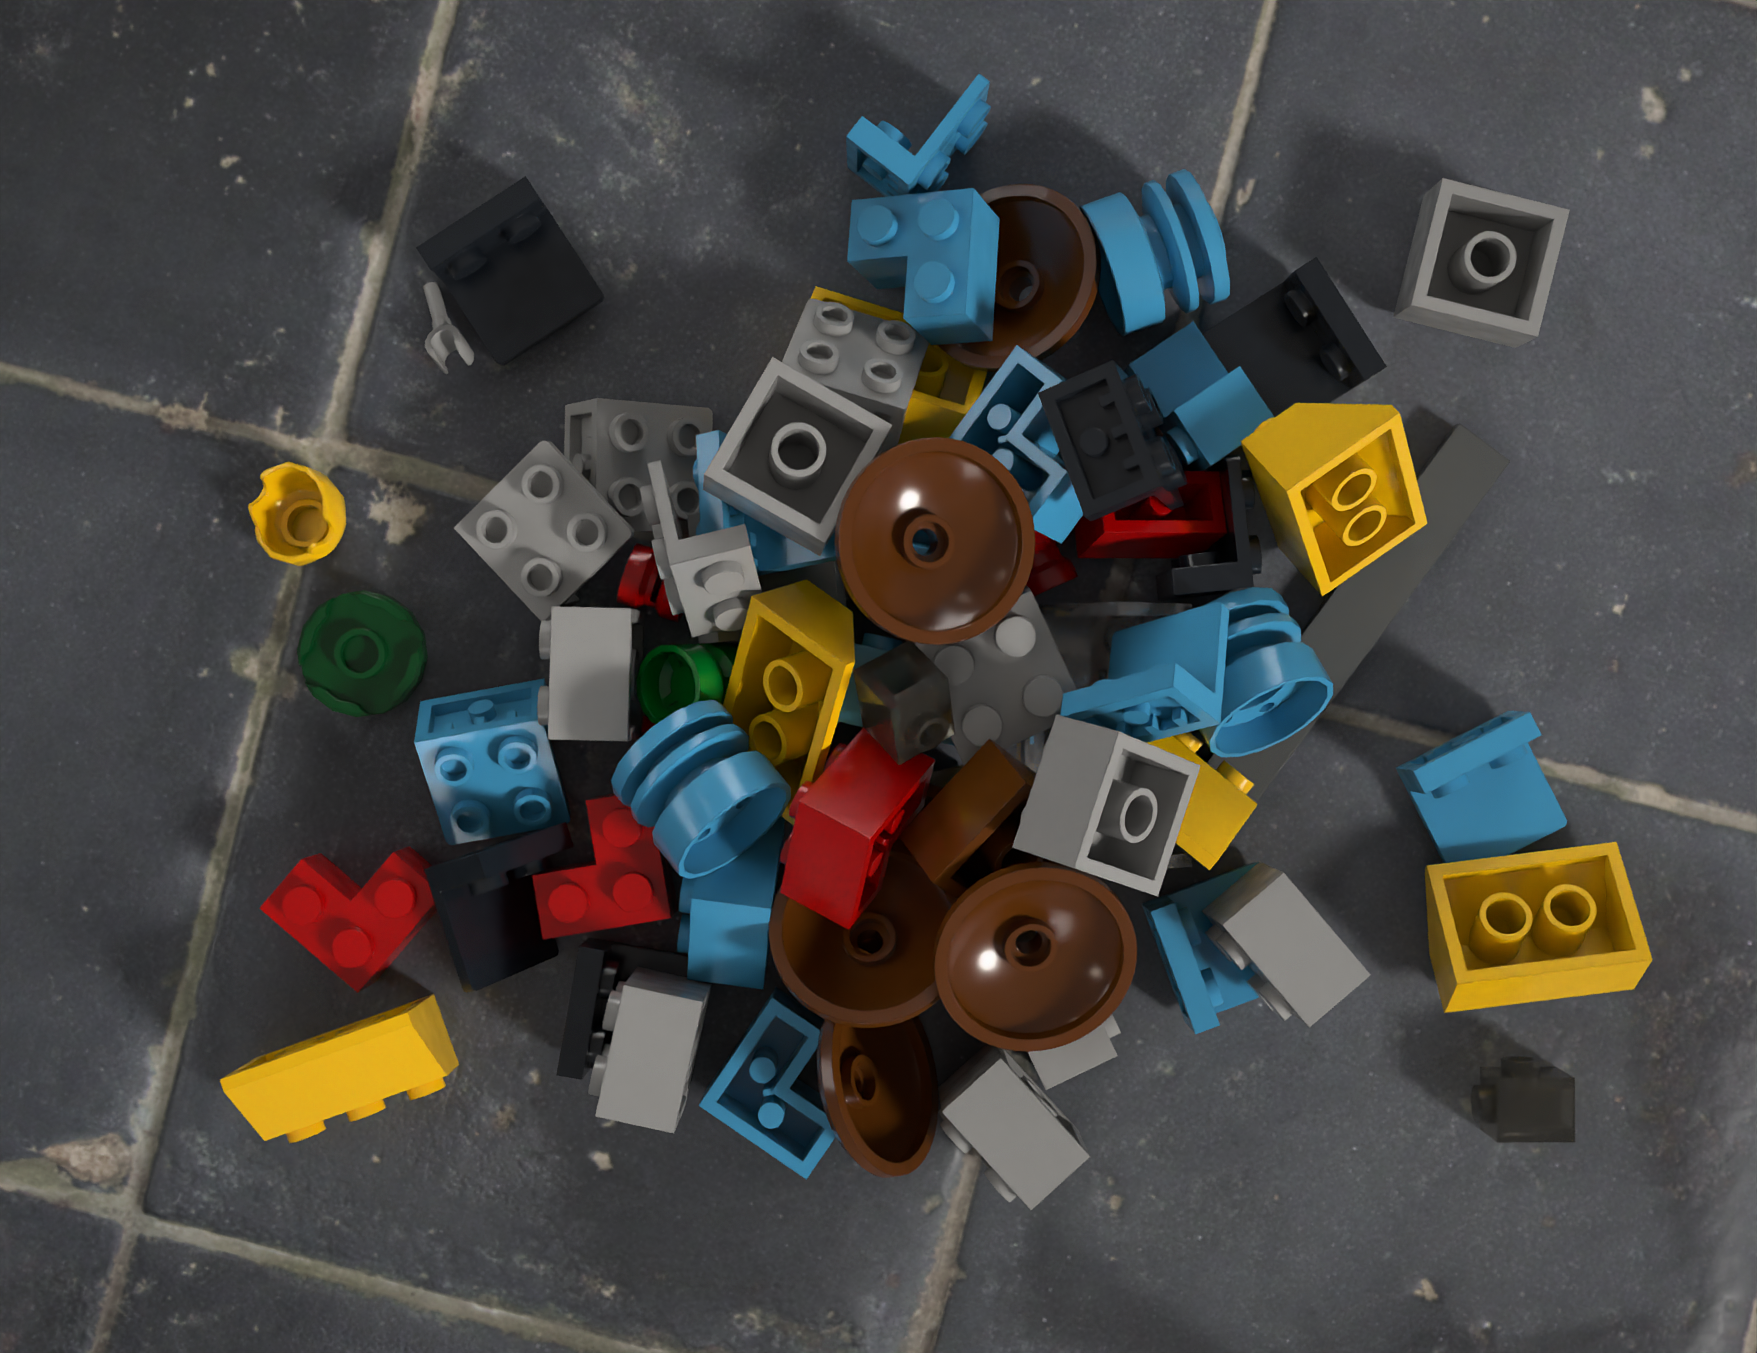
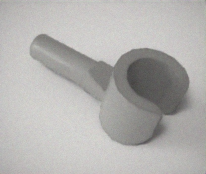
M437 282L425 284L423 289L432 317L433 330L425 340V348L428 354L444 374H448L445 360L455 350H458L468 366L471 365L474 361V352L458 328L451 324L450 318L447 316L439 284Z

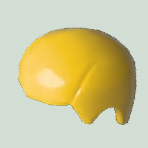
M285 462L264 470L260 474L263 489L257 499L248 505L250 516L255 525L256 540L270 558L297 566L307 565L327 556L338 545L346 527V507L343 495L326 475L306 466Z

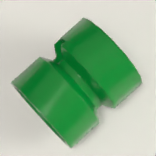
M721 642L660 645L651 650L641 662L637 675V696L641 708L652 723L657 724L673 712L698 701L715 700L723 705L738 645Z

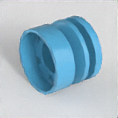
M1186 169L1168 175L1166 179V192L1161 184L1155 180L1144 183L1141 189L1142 216H1138L1128 198L1121 192L1082 205L1079 208L1091 223L1099 243L1101 254L1099 296L1116 331L1122 336L1163 322L1165 319L1164 291L1167 289L1178 307L1186 314L1195 311L1199 307V293L1203 300L1210 305L1226 300L1230 295V278L1225 243L1219 223L1200 185L1192 173Z
M1252 587L1231 592L1207 603L1219 601L1229 609L1221 724L1199 729L1210 751L1220 757L1245 756L1262 751L1286 740L1313 721L1326 708L1333 696V682L1314 650L1305 643L1300 642V626L1296 620L1289 616V608L1282 596L1272 588Z
M715 700L695 702L673 712L654 725L627 751L618 763L611 779L614 794L622 804L631 807L632 816L638 824L646 827L655 826L652 832L654 844L679 876L688 879L705 876L727 865L747 851L770 830L783 814L791 799V786L765 755L756 750L748 751L749 736L742 728L733 724L732 715L722 704Z

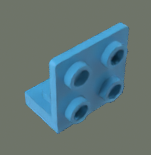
M979 73L915 156L908 151L912 146L911 142L897 128L885 121H880L875 126L864 116H861L846 136L847 168L885 197L939 191L949 175L945 169L951 161L950 157L956 149L964 155L967 154L987 127L988 123L984 119L991 109V106L986 103L990 81Z
M1217 601L1116 631L1112 636L1108 679L1099 680L1089 687L1063 693L1060 715L1120 731L1146 743L1221 724L1229 609Z
M545 678L420 701L414 744L445 840L449 845L543 829L566 822L568 824L570 822L571 811L551 740L548 739V725H539L538 692L540 686H547Z
M1507 711L1396 767L1443 863L1510 855L1566 826L1567 819L1528 744L1531 740L1542 735L1530 712Z
M1259 862L1244 865L1141 904L1184 1021L1195 1034L1220 1026L1216 1013L1259 998L1246 982L1255 973L1249 966H1246L1241 971L1233 961H1228L1205 934L1213 924L1202 912L1203 909Z

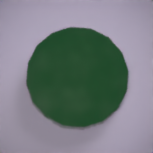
M365 590L341 594L319 605L303 625L297 647L299 666H302V673L307 681L305 684L311 694L332 711L354 717L385 714L406 702L422 682L428 660L425 633L413 612L393 597Z

